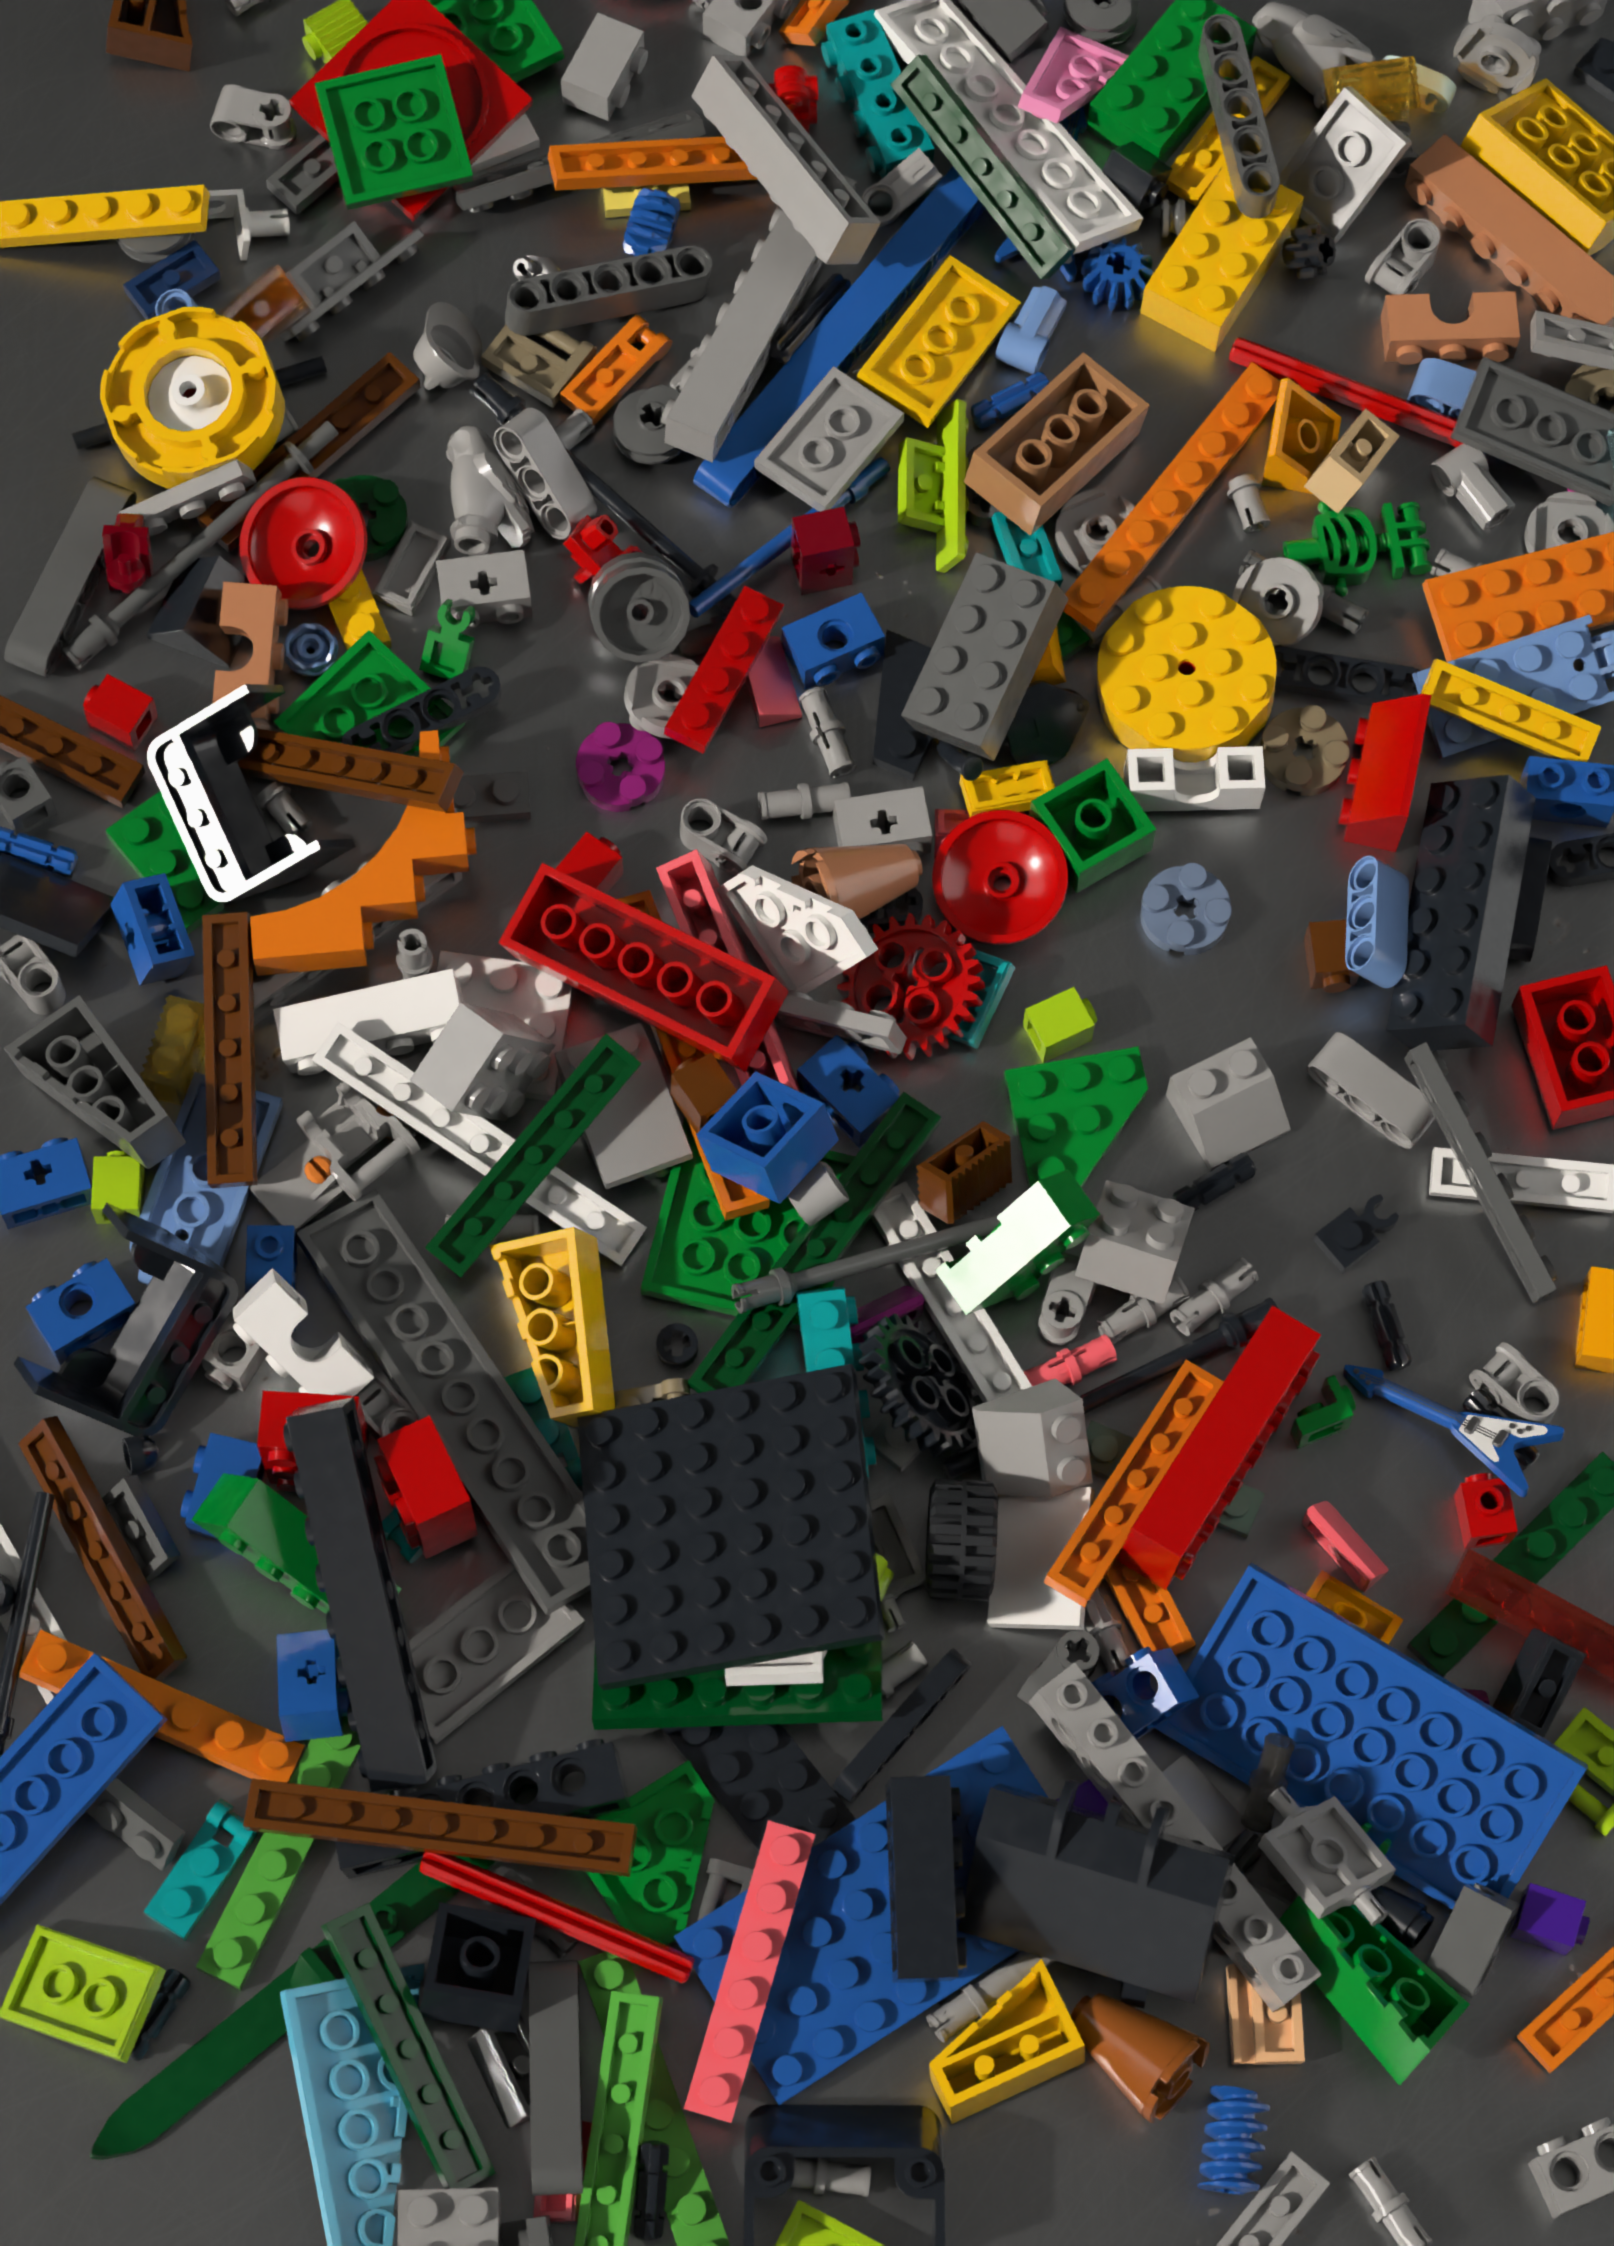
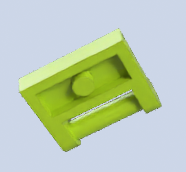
M1583 1707L1554 1745L1586 1763L1588 1767L1585 1774L1614 1797V1730L1587 1708ZM1577 1784L1568 1800L1596 1822L1594 1828L1606 1836L1614 1827V1802L1607 1808L1582 1786Z

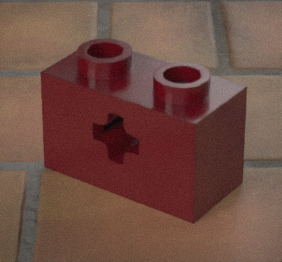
M844 506L792 517L791 560L801 596L849 586L853 583V568L859 567L857 548L861 547L857 524L855 521L848 522Z

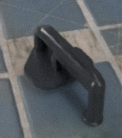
M1042 680L1030 683L1005 736L1014 762L1019 765L1047 760L1048 765L1063 759L1068 753L1089 711V702L1073 689L1060 688ZM942 740L937 743L938 754L954 770L962 774L964 779L973 781L981 775L983 761L978 755H968L971 752Z

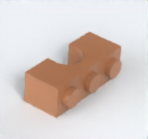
M1516 291L1473 292L1466 313L1467 320L1457 324L1445 323L1434 315L1430 305V294L1386 295L1381 313L1385 362L1412 365L1426 358H1437L1453 364L1463 360L1482 359L1483 357L1495 362L1513 359L1520 340Z
M223 581L219 626L225 634L242 635L249 638L253 643V654L248 664L239 670H215L212 704L245 684L274 685L275 670L283 669L284 643H278L279 626L287 625L288 599H282V593L277 586ZM280 696L251 713L255 725L270 726L271 714L279 713Z

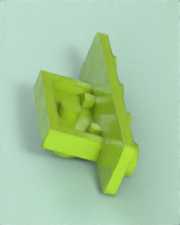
M960 399L953 401L938 414L937 445L908 437L898 444V523L936 533V571L946 573L964 559L969 545L968 537L965 535V516L968 511L969 500L965 496L966 484L964 483L969 468V460L966 457V436L969 430V420L966 417V401Z

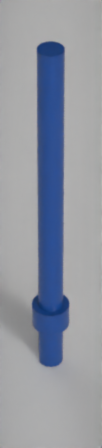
M879 457L865 467L831 509L843 507L847 503L855 504L868 493V487L890 471L889 463L883 457ZM812 508L805 514L815 513L819 511ZM792 524L688 602L690 614L695 618L700 617L790 548Z

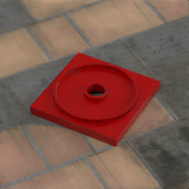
M391 0L292 96L289 102L290 106L329 142L315 90V83L441 54L470 165H472L533 105V99L428 0ZM449 187L391 201L414 222Z

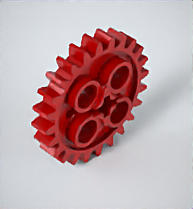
M908 913L905 925L900 926L892 916L889 919V930L885 932L877 924H874L873 932L875 938L872 940L878 950L841 973L849 980L836 986L839 993L847 997L841 1002L850 1005L855 1011L869 1014L870 1010L875 1009L878 1000L885 996H892L890 1004L885 1009L879 1011L890 1014L896 1019V1024L907 1037L903 1051L909 1060L914 1059L916 1048L920 1047L928 1057H931L932 1044L938 1042L944 1049H948L949 1043L946 1036L952 1033L962 1038L964 1034L958 1026L961 1021L974 1023L975 1019L968 1011V1008L982 1006L983 1003L978 995L973 993V991L985 988L983 980L975 976L983 970L979 960L972 959L977 954L971 943L964 944L966 938L960 930L951 934L952 927L946 920H943L936 927L935 921L928 914L924 917L921 925H918L912 913ZM919 950H924V951L920 954L919 958L916 960V956H917L918 951H919ZM905 954L901 964L894 968H887V964L893 956ZM947 963V967L941 975L936 977L929 976L931 969L936 964ZM935 1005L933 1013L928 1018L917 1019L919 1010L924 1006ZM905 1012L904 1021L902 1023H897L902 1018ZM872 1048L876 1053L881 1051L880 1049ZM886 1051L892 1059H895L898 1055L897 1053Z

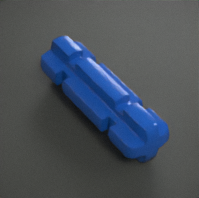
M1037 372L1027 377L1026 383L1019 381L990 396L991 401L988 402V400L984 399L972 405L970 414L976 426L984 429L996 423L995 418L998 417L1002 420L1019 411L1050 383L1043 372Z
M0 826V852L8 855L10 853L14 854L13 857L46 869L52 866L54 867L53 871L61 874L70 875L73 873L78 860L77 852L74 849L62 845L55 848L52 842L21 832L15 835L14 830Z

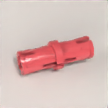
M1103 1334L1089 1343L1070 1351L1064 1348L1056 1353V1357L1023 1372L1032 1386L1052 1379H1057L1063 1385L1069 1383L1073 1386L1081 1382L1082 1377L1090 1372L1116 1362L1117 1354L1109 1337Z

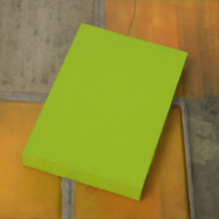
M37 1924L0 2008V2018L127 2064L166 1970L158 1965Z

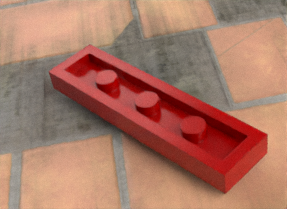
M747 586L743 587L664 729V735L702 754L705 753L780 619L784 604Z

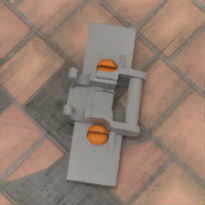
M418 1051L403 1065L415 1072L425 1056L421 1051ZM342 1082L336 1087L339 1097L335 1104L316 1119L308 1110L297 1118V1123L307 1141L257 1180L258 1185L250 1186L249 1190L280 1225H294L295 1231H298L342 1194L344 1196L348 1195L356 1202L363 1196L361 1191L406 1154L414 1155L419 1151L420 1147L413 1138L419 1132L363 1095L360 1098L354 1088ZM389 1138L393 1140L392 1143L351 1176L344 1171L382 1139Z

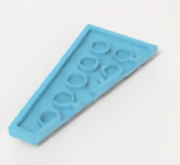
M425 1963L400 1968L417 2006ZM345 1978L283 1990L280 1992L327 2246H392L396 2218L393 2216L397 2184L400 2183L402 2164H399L402 2138L405 2137L408 2111Z

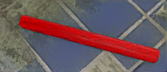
M1238 337L1232 345L1229 354L1231 362L1248 367L1253 362L1276 379L1289 378L1301 388L1360 411H1364L1366 408L1378 418L1449 445L1458 447L1462 444V442L1450 438L1457 421L1455 418L1242 337Z
M425 1852L420 1863V1872L426 1876L521 1916L536 1918V1922L677 1982L685 1983L690 1976L694 1965V1958L686 1953L456 1856Z

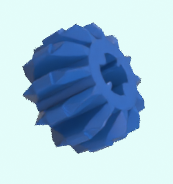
M643 188L638 192L624 235V252L632 256L668 250L681 207L679 199L669 195L668 192L658 189Z
M1123 236L1118 244L1108 241L1103 243L1101 248L1097 246L1090 248L1087 259H1085L1081 267V274L1084 277L1082 286L1084 292L1093 293L1092 300L1095 305L1107 301L1108 307L1112 312L1116 308L1117 303H1122L1129 311L1133 307L1134 300L1142 302L1144 287L1153 275V270H1151L1153 260L1151 255L1142 254L1143 247L1141 242L1130 247L1127 245L1125 236Z

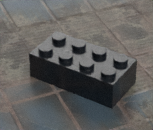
M950 1775L890 1777L885 1785L893 1983L952 1981L958 1978V1970H963L967 1966L965 1937L957 1938L956 1920H961V1917L965 1915L963 1887H955L954 1870H959V1867H962L963 1864L961 1837H953L952 1821L957 1820L961 1812L959 1787H951Z

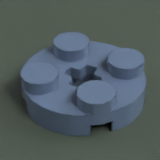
M1197 863L1175 866L1160 872L1148 883L1141 900V924L1148 938L1163 950L1169 952L1172 949L1177 952H1184V955L1201 954L1218 944L1223 938L1232 913L1231 900L1223 883ZM1182 901L1192 903L1195 906L1193 911L1195 917L1189 919L1185 914L1178 917L1174 913L1178 909V903Z

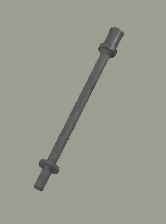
M326 421L298 447L287 441L283 447L288 456L108 615H100L99 617L93 615L88 620L90 625L69 644L60 649L65 657L80 671L86 663L107 645L111 647L119 641L117 639L119 628L246 517L254 503L267 490L286 481L299 469L307 474L314 471L309 460L338 435L333 425Z
M999 1214L795 1273L784 1271L782 1267L771 1269L767 1276L740 1284H732V1299L748 1294L752 1295L734 1303L739 1313H745L748 1310L775 1302L781 1306L789 1304L797 1291L963 1244L978 1234L981 1238L987 1237L1000 1223L997 1218Z

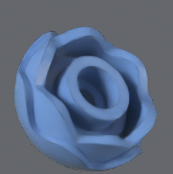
M318 623L301 624L287 634L284 645V660L295 673L304 676H318L327 671L336 662L338 655L337 638ZM314 649L315 652L313 654H308L307 650Z

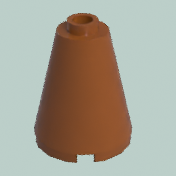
M1098 1993L1092 1998L1088 1995L1084 1996L1071 2013V2018L1085 2045V2049L1142 2117L1150 2123H1154L1155 2117L1159 2120L1166 2117L1180 2102L1194 2083L1189 2078L1193 2064L1195 2063L1200 2068H1203L1210 2051V2043L1201 2036L1102 1993Z

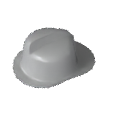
M442 302L431 305L426 315L424 332L413 352L414 360L423 372L424 387L428 390L433 389L437 385L444 388H452L466 379H477L480 373L482 344L477 329L470 319L458 308Z

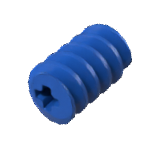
M1223 2085L1211 2086L1210 2094L1221 2101L1209 2104L1207 2113L1219 2121L1206 2124L1204 2131L1205 2134L1217 2141L1207 2142L1202 2145V2153L1214 2161L1200 2164L1199 2173L1212 2181L1201 2182L1197 2184V2188L1236 2195L1260 2191V2185L1248 2179L1247 2174L1262 2171L1263 2165L1250 2159V2153L1265 2151V2145L1252 2139L1253 2133L1267 2131L1268 2125L1256 2120L1255 2114L1270 2111V2105L1257 2099L1258 2093L1249 2089Z

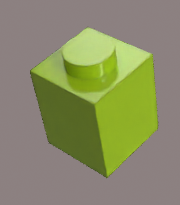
M1075 987L1026 1008L1023 1019V1027L1043 1063L1091 1042L1095 1023H1097V1016L1092 1004L1087 998L1081 999Z
M110 1151L106 1153V1156H94L91 1211L97 1224H112L102 1211L106 1203L137 1217H140L143 1209L146 1171L142 1164L124 1151Z

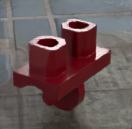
M117 514L115 525H104L102 532L109 590H122L124 593H131L154 574L149 527H145L144 516L140 514Z

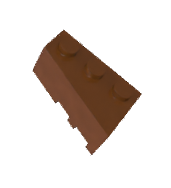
M186 0L113 1L107 29L106 53L190 72L193 45L188 27Z

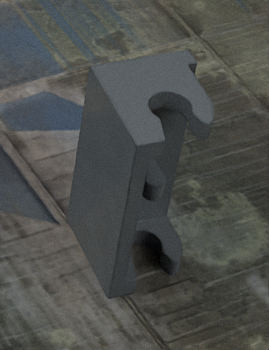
M1475 1883L1474 1887L1465 1884L1427 1966L1451 1988L1472 1998L1481 1990L1521 1904L1478 1883Z

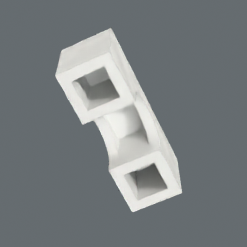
M1263 746L1218 747L1215 756L1199 762H1182L1174 759L1173 748L1127 750L1123 770L1124 783L1144 811L1260 809L1265 791Z
M273 1268L244 1294L232 1308L233 1319L236 1322L233 1325L235 1332L248 1345L253 1346L255 1343L260 1345L269 1354L266 1357L269 1365L283 1378L290 1374L301 1385L299 1388L300 1393L355 1396L374 1378L371 1363L339 1332L325 1344L314 1348L301 1346L292 1339L291 1335L294 1328L308 1315L306 1300Z

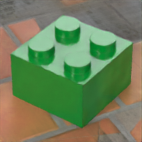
M1108 758L1031 801L1029 816L1046 826L1061 845L1068 866V882L1076 893L1152 850L1156 828Z

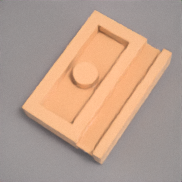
M1228 1964L1226 1966L1231 2065L1302 2064L1305 2062L1301 1992L1285 2005L1272 2012L1235 1964Z

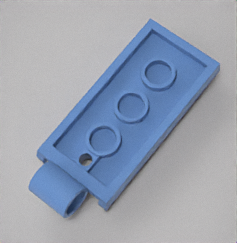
M1590 615L1447 662L1570 714L1614 701V691L1609 692L1605 681L1614 677V630L1591 637L1588 624L1593 622ZM1576 659L1582 663L1580 671H1576L1573 667ZM1430 668L1412 674L1418 694L1422 691ZM1429 707L1427 722L1439 758L1503 738L1495 733Z
M194 1072L175 1122L176 1128L187 1143L160 1161L140 1218L168 1230L177 1237L182 1234L188 1235V1239L184 1242L223 1267L251 1191L249 1190L250 1186L212 1189L207 1184L205 1074ZM255 1090L258 1173L281 1112L283 1101L280 1097ZM130 1241V1247H129L130 1252H131V1248H132V1245H133V1242H131V1241ZM139 1269L138 1282L148 1285L153 1276Z

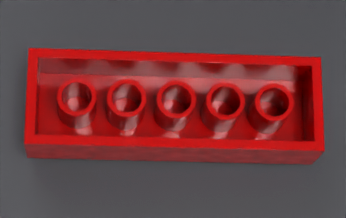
M544 863L539 867L498 942L515 958L707 1054L712 1053L715 1058L743 1072H746L789 993L776 977Z
M1272 1305L1131 1527L1117 1559L1118 1562L1164 1590H1167L1174 1577L1181 1581L1184 1580L1195 1562L1196 1555L1203 1543H1207L1225 1508L1227 1505L1230 1506L1236 1497L1250 1468H1254L1265 1450L1266 1443L1272 1433L1277 1431L1287 1415L1295 1396H1299L1312 1374L1311 1371L1321 1354L1314 1351L1320 1339V1333Z

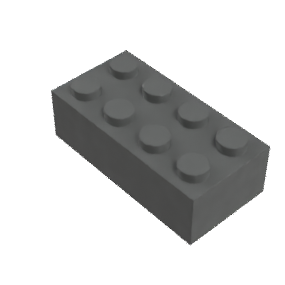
M976 552L901 716L916 731L994 761L1069 598L1056 582Z

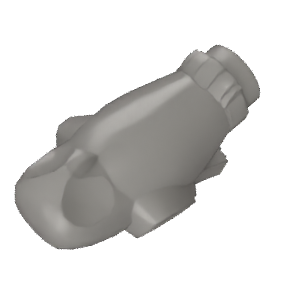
M1272 1L1262 7L1252 19V26L1257 29L1256 36L1259 42L1264 47L1272 48L1284 69L1314 96V105L1318 110L1323 108L1326 112L1344 87L1352 86L1354 88L1356 86V82L1348 75V71L1362 75L1371 73L1375 69L1377 59L1370 54L1372 51L1370 48L1361 43L1358 38L1347 30L1320 15L1313 14L1309 16L1302 10L1288 4Z
M468 425L459 428L451 435L446 451L447 458L453 464L450 491L455 521L450 527L452 540H455V548L467 555H483L489 551V547L497 543L498 531L512 548L516 549L527 545L532 537L530 534L535 532L529 516V509L523 492L499 455L494 442L483 429L477 426Z

